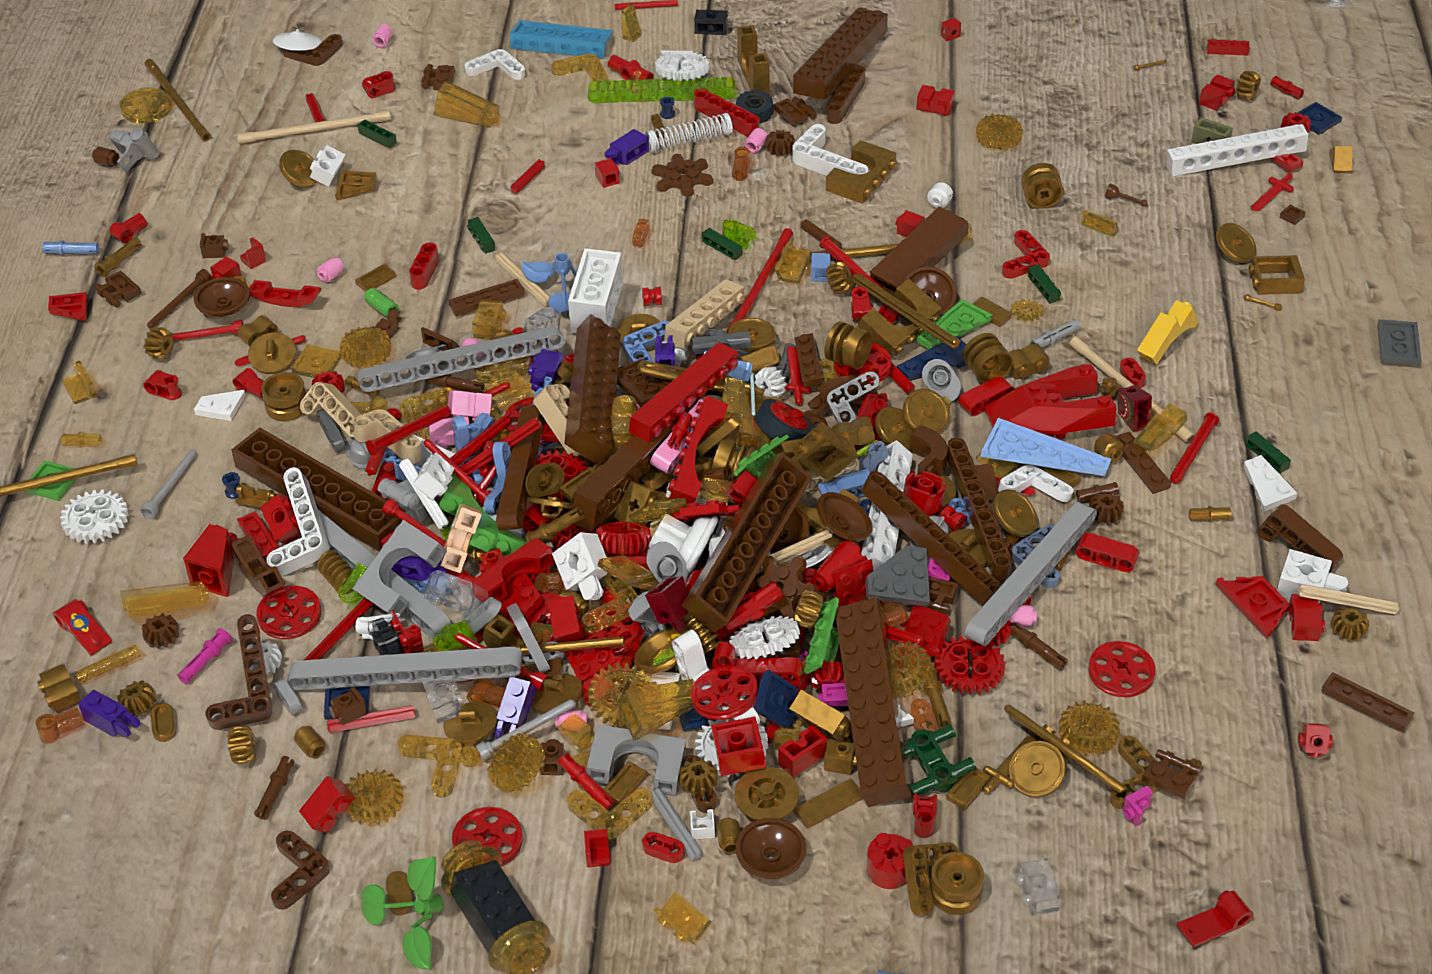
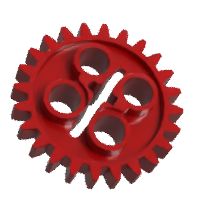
M558 450L554 454H551L550 451H547V455L539 453L540 458L536 460V465L556 463L561 466L564 471L563 485L588 469L585 466V461H580L579 456L574 458L573 453L566 455V451H563L562 454H559ZM560 490L552 495L543 496L545 499L548 496L560 498L562 502L566 498L560 493Z
M959 635L957 641L954 638L950 639V643L944 641L941 653L935 655L934 667H936L939 681H945V687L952 685L953 692L960 689V694H963L966 690L970 696H972L973 691L981 695L982 689L989 692L990 686L996 688L997 683H1001L1006 664L1004 654H1000V648L994 649V642L983 646L968 638L963 639ZM968 651L971 652L972 679L968 678Z

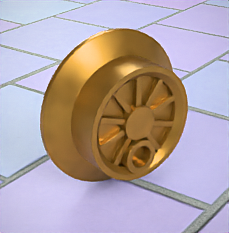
M775 767L749 771L739 779L735 787V801L738 808L753 821L764 818L783 819L794 810L799 800V788L794 778L786 771Z

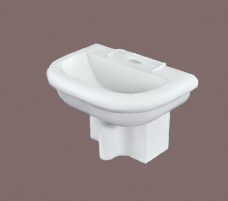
M665 514L648 545L649 549L658 542L666 541L673 544L687 564L688 579L707 547L706 544L719 519L717 516H712L711 518L702 516L696 519L693 526H688L674 517Z

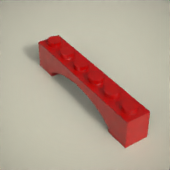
M707 395L703 402H698L695 413H698L697 417L694 416L689 428H692V432H688L684 443L687 446L682 448L679 459L682 460L681 464L677 463L673 472L676 478L675 480L672 479L669 484L668 491H670L668 500L687 507L688 503H695L702 482L698 481L695 469V455L698 443L708 432L724 420L729 404Z

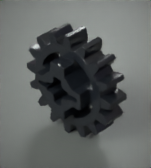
M384 618L372 621L374 630L371 636L380 655L399 654L401 645L398 634L393 629V626H388Z

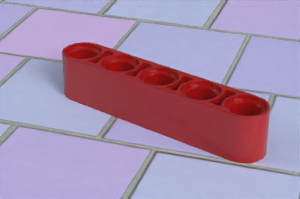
M706 89L694 91L695 110L710 118L724 113L729 114L733 130L746 137L754 129L760 128L758 116ZM718 116V121L721 123V117Z

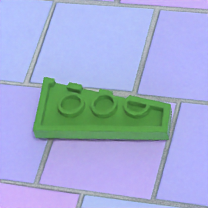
M962 299L934 323L953 336L960 337L992 321V314ZM923 331L917 336L916 343L931 349L943 342L928 332Z

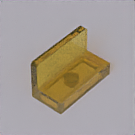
M81 361L74 362L73 366L76 374L62 379V382L73 403L78 404L97 396L93 383Z

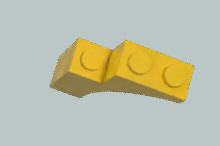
M1176 300L1167 315L1160 312L1137 349L1140 357L1157 365L1172 342L1182 332L1189 328H1195L1199 321L1193 306L1186 301L1180 302Z

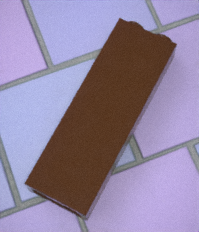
M939 206L870 271V277L885 291L894 295L896 289L910 272L920 267H934L968 235V221Z

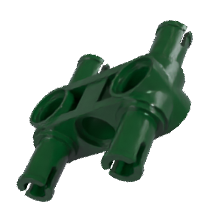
M951 724L934 732L925 729L916 730L911 738L906 741L904 745L906 759L911 756L915 757L926 775V778L910 784L913 797L914 793L920 796L930 790L947 792L959 780V777L977 770L971 757L954 765L950 764L938 744L956 737Z

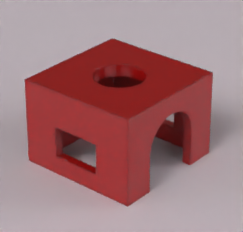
M956 18L942 22L941 37L946 41L961 37V22Z

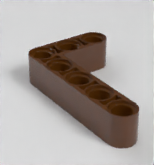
M855 64L854 68L840 82L838 89L827 104L828 123L838 124L843 120L865 85V67Z
M250 614L242 615L237 621L248 697L210 705L205 711V716L209 726L215 730L265 721L272 715V704L260 629L256 618ZM248 624L254 625L249 630L243 629ZM251 644L257 645L253 650L246 649ZM252 665H260L257 670H250ZM255 685H263L261 690H253ZM259 705L267 706L263 711L256 710ZM236 710H244V713L242 715H234V712ZM214 714H222L218 720L211 719Z

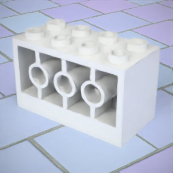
M584 249L568 300L571 333H576L577 328L590 314L602 319L605 324L611 327L623 287L621 253Z

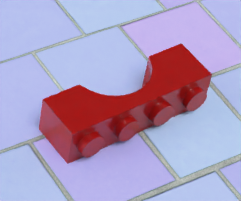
M536 538L532 539L473 579L471 582L474 596L482 602H485L490 597L498 601L503 600L507 597L505 586L512 578L525 573L540 574L555 564L552 548Z

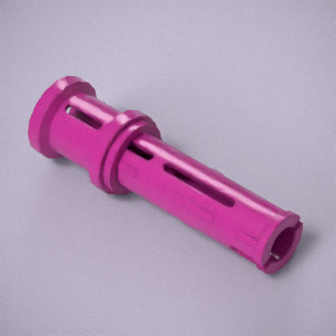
M218 628L215 632L216 634L209 641L204 642L203 649L177 674L178 679L182 683L188 684L213 657L220 655V651L226 644H230L233 641L227 631Z

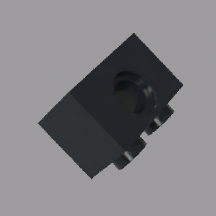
M696 9L694 34L727 35L728 11Z

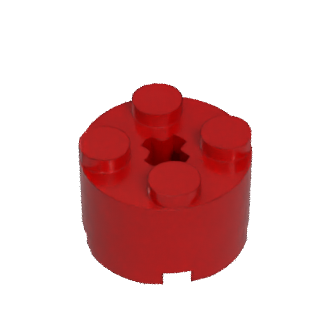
M921 471V475H915V472H912L906 476L903 493L930 517L942 508L946 483L943 484V479L934 473Z
M882 832L877 834L876 838L871 841L867 850L866 871L875 885L884 889H896L899 885L907 884L903 853L907 847L913 846L910 839Z

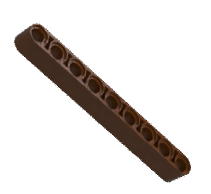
M536 405L521 408L517 429L533 418H537L541 422V428L512 447L496 516L497 527L500 532L521 529L523 525L527 497H529L526 490V478L529 471L536 465L545 419Z
M959 437L951 438L947 446V461L990 573L996 580H1006L1009 578L1012 559L966 442Z
M871 471L862 486L863 494L920 548H926L927 554L973 598L984 606L1002 585L885 475L878 471Z

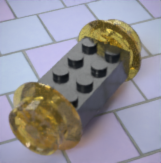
M468 840L456 845L442 860L441 869L444 874L441 879V887L447 895L453 896L489 954V965L492 969L501 972L506 971L507 974H533L537 972L547 962L551 953L550 947L547 944L550 938L548 926L544 922L534 919L502 870V857L496 848L484 846L477 840Z

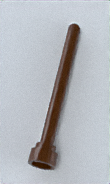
M205 269L197 272L195 280L147 323V327L149 329L154 328L195 289L205 282L212 280L211 274Z

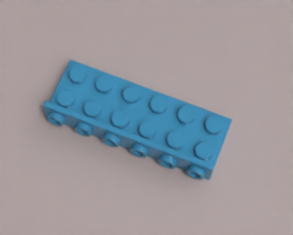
M519 20L510 32V48L604 58L605 48L613 37V30Z

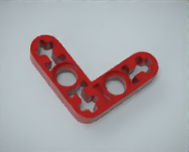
M1018 230L1014 235V244L1022 251L1024 256L1003 263L1002 275L1005 278L1012 279L1028 274V267L1039 265L1041 268H1045L1049 265L1050 254L1028 231Z

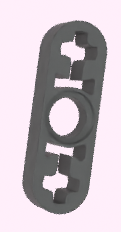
M325 410L316 412L320 426L335 453L345 450L343 438L331 416Z

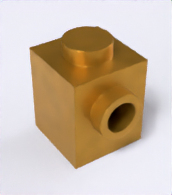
M829 739L824 757V771L851 775L853 766L857 767L854 743Z

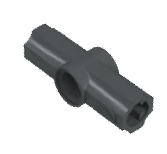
M719 330L714 332L712 336L692 338L694 355L704 354V351L710 350L718 342L734 350L751 347L749 331L728 334L726 331Z

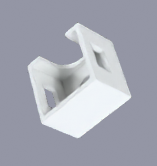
M713 809L707 810V816L703 818L697 817L696 811H690L691 836L693 839L715 838ZM702 825L706 826V828H698V827H699V826H702Z

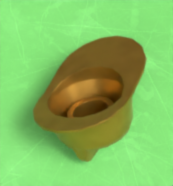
M556 463L539 464L533 467L526 478L528 494L538 498L552 495L559 491V487L564 482L563 469Z

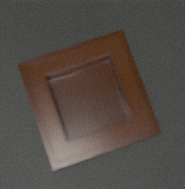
M1289 205L1280 213L1281 219L1293 225H1296L1305 217V211L1293 205Z

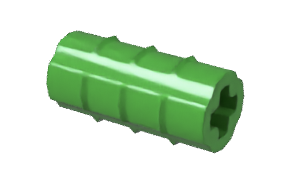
M370 288L364 294L365 302L387 318L393 308L400 311L398 304L375 288Z

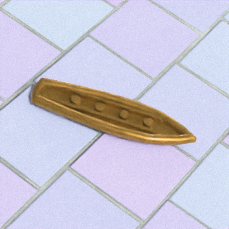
M641 361L637 366L641 374L673 381L687 369L649 361ZM729 377L720 380L713 389H710L724 393L751 396L749 383ZM754 385L755 396H763L765 390Z
M1008 704L1004 707L1007 714L1046 742L1055 746L1060 752L1117 792L1124 791L1125 787L1122 783L1071 748L1072 742L1063 736L1060 739L1054 736L1056 731L1046 724L1041 727L1012 705Z

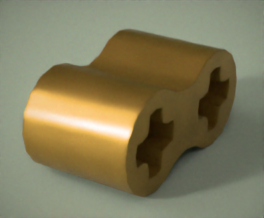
M261 315L252 323L243 324L238 330V336L251 346L253 341L261 335L278 332V327L268 317Z

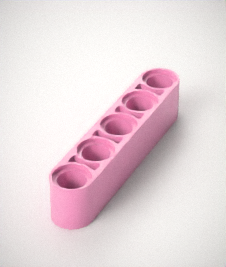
M698 402L689 411V413L692 415V419L694 416L697 417L698 413H695V409L698 405ZM689 424V426H688V432H692V428H689V427H690V424ZM672 432L654 452L650 460L651 465L667 474L681 460L679 459L681 450L687 446L684 443L686 438L684 437L679 449L674 450L676 443L671 449L667 443Z

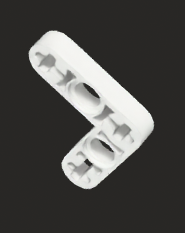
M502 49L492 51L465 63V73L468 76H476L495 67H500L515 80L525 77V67L507 51Z
M1024 465L1000 480L998 487L999 492L1005 489L1021 492L1032 485L1062 502L1070 501L1073 494V488L1070 485L1033 465Z

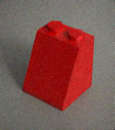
M209 524L183 559L191 587L224 597L229 596L235 557L230 546L231 541L228 529Z

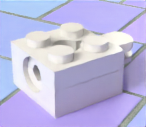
M580 532L553 552L552 555L566 590L581 591L585 600H598L603 595V589L599 580L612 570L598 535Z
M1290 549L1277 591L1290 599L1291 594H1298L1297 590L1300 584L1346 592L1348 580L1346 577L1329 573L1331 560Z

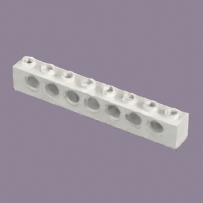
M1303 124L1167 149L1166 166L1171 176L1272 158L1277 155L1303 152L1307 149L1309 134Z
M896 440L886 446L890 454L879 463L878 472L885 475L903 492L906 476L910 473L913 454ZM871 502L869 517L873 528L870 536L864 540L861 554L862 556L866 555L868 560L872 559L873 570L875 571L895 555L899 527Z

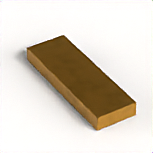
M851 778L795 807L794 814L808 829L857 803L863 797L860 788Z

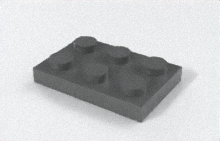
M1379 319L1377 329L1381 363L1420 366L1422 360L1417 322Z

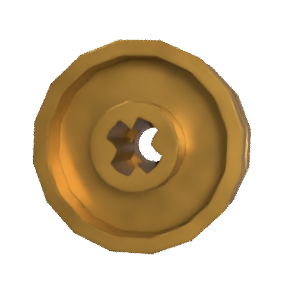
M1037 163L1024 171L1021 177V184L1025 199L1030 206L1046 209L1054 206L1061 200L1064 188L1058 169L1049 163Z
M282 372L268 377L261 386L266 413L269 417L275 420L288 421L298 418L303 414L300 409V403L306 393L304 381L299 375Z
M950 852L939 857L931 871L930 883L934 905L949 914L962 915L974 910L980 903L983 891L984 870L980 862L973 856L963 852Z

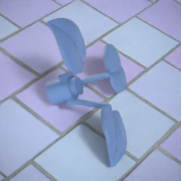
M566 253L556 254L554 257L555 262L552 264L548 262L528 263L522 261L523 274L531 282L543 283L548 280V276L552 277L555 271L561 275L563 294H553L549 297L548 303L550 308L555 311L569 312L568 300L571 292L566 293L565 275L571 269L576 278L578 269L575 271L572 261H569V255Z

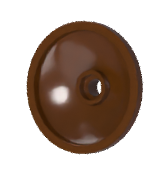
M930 266L917 268L910 272L902 282L903 284L909 278L923 292L930 296L941 307L938 314L940 317L954 306L956 300L954 281L945 271Z
M232 277L209 280L202 284L194 294L196 308L200 312L214 317L232 315L240 311L250 299V291L247 284Z
M835 492L824 493L818 499L817 512L819 518L833 534L844 540L854 542L864 541L870 536L873 528L870 517L854 500Z
M798 507L794 508L772 546L770 554L808 538L809 522L806 515Z
M764 818L750 823L740 832L736 841V856L740 865L748 873L763 879H780L791 875L802 865L806 856V841L800 830L790 822L777 818Z

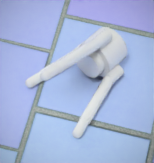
M395 613L399 617V621H405V617H400L399 613ZM392 614L358 617L356 620L357 634H362V639L373 640L371 636L374 630L372 621L384 618L387 623H390V620L393 619Z

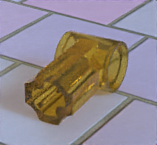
M379 396L372 398L368 402H350L362 415L377 409L387 411L388 401Z

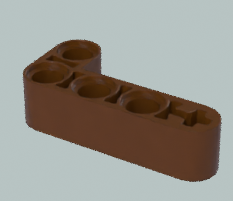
M1280 504L1258 529L1259 536L1268 542L1273 541L1280 535L1299 552L1331 560L1329 572L1343 559V553L1337 546L1285 504Z

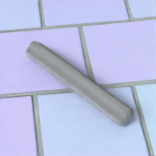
M660 788L652 790L650 792L652 801L676 838L684 844V850L692 861L700 859L702 857L701 849Z

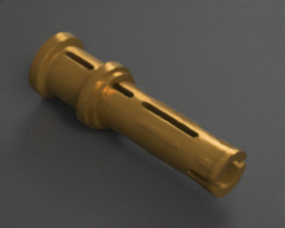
M134 237L114 254L106 255L102 262H97L94 265L96 272L101 277H106L112 269L119 267L122 260L142 246L141 241Z
M575 507L549 524L542 523L535 531L527 532L525 534L527 543L534 538L541 542L551 541L555 534L584 519L582 509Z
M926 666L919 670L918 677L923 682L924 694L929 697L937 726L942 728L946 726L945 721L947 725L952 723L941 694L943 686L938 681L936 667Z

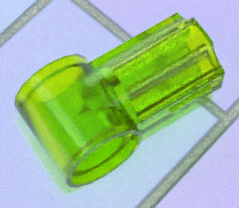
M357 562L346 583L340 587L338 592L339 598L350 605L358 603L362 597L354 590V597L349 600L346 598V592L349 589H353L357 580L368 568Z

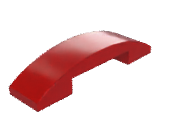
M254 280L249 287L250 296L269 304L285 307L311 304L322 290L321 287L304 285L301 290L274 288L270 281Z

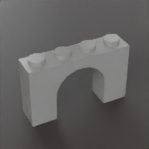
M403 520L395 529L390 539L383 545L375 559L371 561L364 574L357 580L353 589L387 614H392L391 610H394L395 613L401 615L410 602L390 588L389 573L394 564L404 557L416 556L435 568L447 550L437 541Z
M597 724L587 764V773L597 783L609 784L612 767L618 757L629 752L643 753L652 758L657 766L653 790L660 788L664 794L676 796L686 739Z

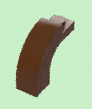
M859 376L838 377L818 387L820 394L808 403L813 414L820 417L830 410L826 402L828 394ZM860 380L857 381L861 385L862 391H865L863 387L867 384L873 386V384L868 380H866L862 384L860 383ZM850 385L847 391L850 395L854 396L858 393V388L855 385ZM875 388L874 390L868 392V393L878 394L876 388ZM843 389L840 390L842 392L840 396L835 397V395H832V403L836 402V404H839L838 401L842 397H845V400H848L844 395ZM865 394L851 402L858 403L861 406Z
M920 425L910 437V451L925 457L918 464L917 475H921V471L942 476L947 463V443L936 431Z
M250 534L230 544L239 561V567L258 593L267 595L285 585L277 567L271 568L265 562Z

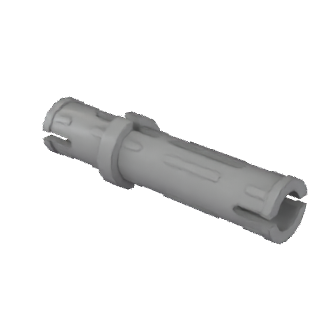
M1073 319L1050 332L1045 331L1042 333V336L1032 339L1030 344H1039L1041 348L1051 346L1055 341L1078 331L1081 328L1080 323L1077 319Z

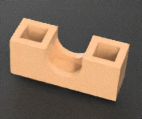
M459 504L444 546L447 550L441 559V566L461 573L467 556L469 541L472 534H475L482 515L480 510Z

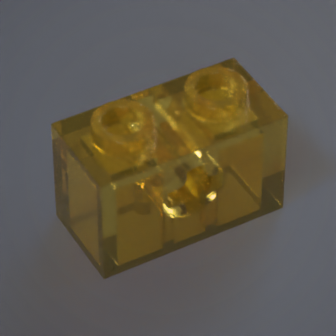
M480 301L472 323L474 338L490 339L493 332L497 330L500 332L502 330V321L506 319V310L503 309V302Z

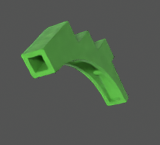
M454 473L451 474L453 478L446 485L448 488L441 496L439 507L441 510L452 515H456L459 504L480 510L482 515L475 534L473 533L471 536L470 545L486 552L500 548L502 555L508 556L527 543L526 540L509 530L500 532L497 522L478 505L471 489Z

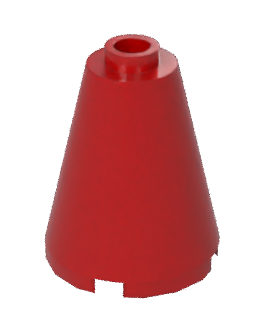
M845 540L836 545L812 575V583L821 592L834 589L833 572L868 559L866 555L862 556L859 552L861 548L858 545Z

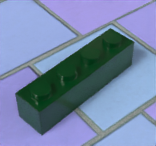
M365 119L357 124L360 134L388 148L397 143L396 134Z
M479 217L469 219L468 231H471L472 237H475V241L479 244L480 249L485 254L496 251L495 242Z
M711 228L702 232L703 243L734 261L742 256L741 245Z
M1039 265L1028 267L1027 277L1048 303L1060 301V289L1055 286V283L1051 281Z
M1257 431L1247 436L1245 445L1258 456L1262 455L1279 474L1289 469L1291 459Z

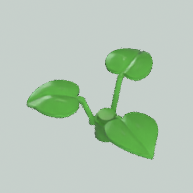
M436 857L415 860L408 868V884L412 890H415V896L419 897L416 901L387 904L385 903L386 894L384 889L375 884L363 888L360 895L363 915L373 925L383 922L385 919V908L414 906L417 913L424 915L410 927L411 932L404 934L402 943L403 951L408 961L421 969H432V944L428 931L419 925L427 919H431L433 913L441 912L443 909L442 897L437 893L433 894L436 876Z

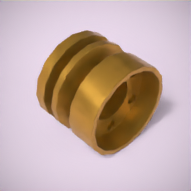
M841 321L836 322L826 339L824 348L826 359L837 363L843 362L845 366L857 370L860 369L870 354L873 342L872 333L858 327L854 329L853 325Z
M983 333L972 338L962 352L964 362L982 384L998 376L1005 378L1013 367L1012 356L992 333Z
M724 437L718 446L711 470L725 467L728 473L731 474L730 482L733 483L737 477L734 472L739 468L737 464L745 457L748 458L756 451V448L751 446L748 453L745 454L747 445L743 444L739 451H736V441Z

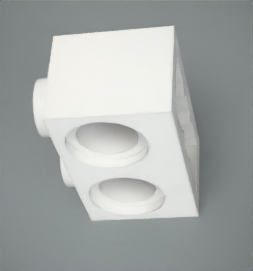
M326 145L323 151H319L316 157L318 161L314 160L310 167V170H312L310 178L329 187L346 154Z
M435 453L423 464L413 484L432 500L435 496H441L448 487L446 485L453 478L451 474L454 467L438 453Z

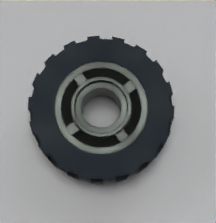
M750 90L737 97L736 105L758 116L760 124L768 121L773 115V98L770 97V94L760 90Z

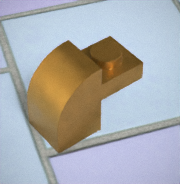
M498 613L484 628L483 639L489 648L512 647V645L517 644L526 645L523 640L513 634L515 624Z

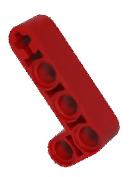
M729 642L717 644L713 658V668L738 666L747 669L755 676L758 688L762 674L766 670H771L794 686L799 685L801 682L803 663L798 658L737 659L735 647ZM724 675L720 679H727L730 675ZM744 680L741 681L739 684L744 685L747 684L749 681Z

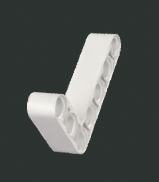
M821 124L811 126L793 144V163L825 176L834 167L852 174L868 173L866 165L821 149L825 145L826 128Z
M294 467L285 472L284 482L302 538L280 547L268 555V565L271 568L276 566L281 576L319 560L325 552L330 551L309 481L298 468Z
M689 630L672 640L680 677L689 690L692 689L694 682L702 674L709 671L701 641L693 630ZM704 685L701 687V689H708L711 686ZM706 700V701H703V702H704L705 704H708V703H710L711 701ZM723 706L719 710H727L729 706ZM751 707L744 714L724 721L728 722L756 716L757 724H759L760 718L754 708Z

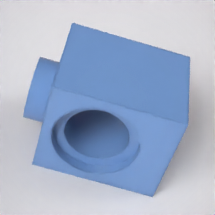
M812 253L811 281L828 282L826 270L830 266V253Z

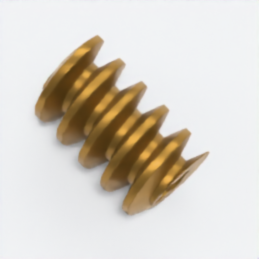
M330 550L325 552L318 560V571L335 588L337 593L348 594L354 591L353 587L359 576L356 575L355 571L351 569L337 551Z
M690 612L683 616L686 625L685 629L688 631L693 630L698 635L703 652L705 653L704 656L714 652L717 644L723 642V640L716 642L715 640L719 634L712 635V631Z

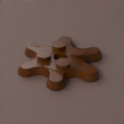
M674 154L671 162H668L667 165L655 164L651 170L653 175L663 177L656 185L658 191L664 192L670 188H678L681 190V194L686 197L694 194L693 186L698 184L709 186L714 182L710 174L702 173L703 170L708 168V163L703 158L696 161L691 159L684 161L681 154Z
M767 555L761 565L764 571L763 575L756 581H752L745 595L750 592L755 593L772 580L779 585H784L782 590L784 597L768 607L765 614L757 619L762 621L763 618L767 619L773 612H779L783 618L789 616V619L794 618L795 606L801 594L805 590L814 591L818 594V588L814 584H806L800 580L801 573L807 567L804 558L795 557L788 566L779 567L776 564L775 558Z

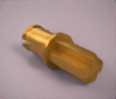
M1208 506V508L1189 509L1190 520H1209V522H1212L1213 520H1230L1231 518L1230 507L1212 508V506Z

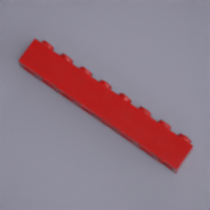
M718 342L630 416L628 432L648 443L654 437H658L661 431L669 427L677 417H680L682 412L691 408L699 398H703L705 393L713 389L730 371L736 369L738 365V351Z

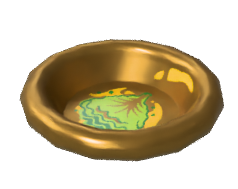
M672 627L666 628L646 639L634 656V666L640 673L649 675L664 672L676 666L677 661L672 640L688 630L684 628L680 631H674Z

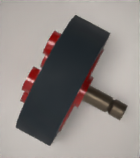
M765 399L754 416V420L759 428L771 437L768 444L777 436L782 438L786 434L789 436L786 441L802 439L814 429V425L802 411L775 399Z

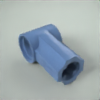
M481 413L474 423L467 425L469 442L494 424L493 417L489 416L488 413Z

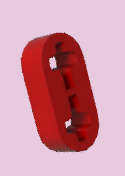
M1133 358L1122 359L1119 369L1122 376L1133 385H1137L1140 388L1144 387L1146 374L1138 362Z
M649 832L643 836L642 848L645 854L670 863H678L684 858V844L680 840L657 832ZM674 849H678V851H675L674 853H670V851H674Z

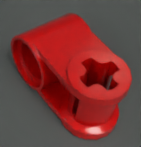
M390 71L366 77L362 81V87L370 98L392 93L396 89L393 73Z
M855 287L851 292L852 320L860 321L864 315L872 310L868 290L864 287Z
M156 370L143 383L144 389L149 394L168 400H176L182 395V390L178 387V377L161 370Z
M914 793V833L921 838H928L934 834L937 795L929 797L918 796L917 793Z

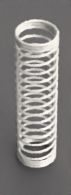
M727 113L717 115L715 117L716 127L713 122L715 116H712V118L698 119L696 122H686V125L681 123V125H671L670 128L666 126L665 129L660 128V131L658 129H655V131L648 130L645 135L649 137V151L652 153L656 152V149L657 151L660 150L656 131L659 132L660 144L664 150L665 144L661 129L664 130L665 143L669 149L670 141L673 147H675V139L678 146L681 144L676 129L677 126L680 127L681 141L685 145L686 140L682 125L685 126L686 139L690 144L691 137L693 142H696V135L699 141H701V134L703 139L706 140V132L709 139L712 138V134L716 138L717 132L721 137L722 130L725 136L731 135L733 131L731 118ZM718 116L721 117V125L718 121ZM708 119L711 120V129L707 122ZM703 120L706 121V131L702 123ZM698 121L701 123V133L697 125ZM692 122L695 123L696 135L694 128L692 126ZM688 123L690 124L691 137H690L689 130H688V128H687V124H688ZM672 127L675 129V139L671 131ZM666 128L670 130V141L666 132Z

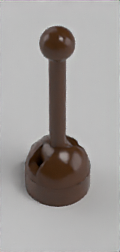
M1111 183L1108 185L1105 197L1110 199L1121 196L1140 203L1144 207L1148 204V201L1145 199L1140 200L1120 193L1119 188Z

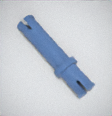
M64 241L43 242L42 250L43 253H59V255H64V253L99 254V244L68 243Z

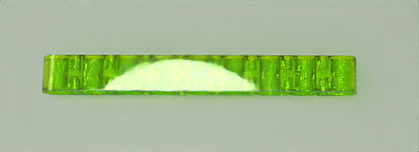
M730 77L695 78V80L689 79V81L685 79L682 81L679 79L675 81L673 79L592 81L588 84L587 97L592 103L660 101L663 97H672L674 101L694 100L695 90L706 89L723 99H732L736 95V83Z

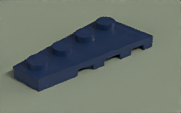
M955 336L960 340L959 348L952 349L946 344L941 343L897 365V368L910 381L922 378L924 366L933 359L944 360L951 367H963L966 363L962 358V352L966 343L958 336Z

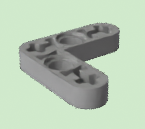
M866 372L828 394L826 402L837 423L843 422L839 417L843 411L848 412L851 416L848 422L856 419L849 402L874 390L878 386L879 377L876 373ZM867 376L870 379L874 378L873 386L867 384L863 387L865 391H862V387L857 381L860 380L862 384L867 380ZM850 385H855L858 388V393L854 396L850 395L847 391ZM843 389L844 395L848 400H845V397H842L838 401L839 404H836V402L832 403V395H835V397L840 396L842 394L840 390Z
M472 590L467 600L458 633L471 637L497 615L501 608V602L493 597L482 602L474 596V591Z
M514 603L506 607L539 672L544 673L550 670L517 604Z

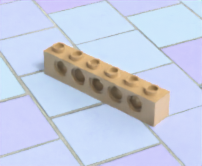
M727 279L722 281L666 325L664 342L667 343L668 335H673L675 346L685 349L692 344V338L702 336L707 330L743 303L745 299L744 286Z

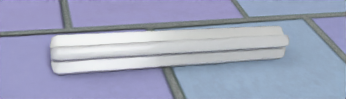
M410 459L401 461L399 464L400 468L439 529L447 527L449 521L434 498L431 500L413 484L419 473Z

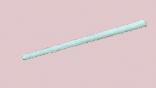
M751 372V414L755 415L754 373Z

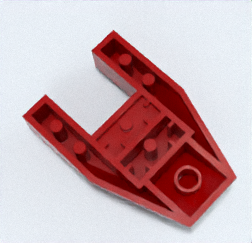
M1082 364L1024 384L984 406V411L992 427H994L997 419L1000 418L1042 434H1062L1115 426L1117 406L1110 395L1064 402V398L1097 393V372L1092 364Z

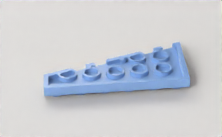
M1000 418L997 419L980 457L1101 476H1105L1111 462V458L1103 457L1100 454Z

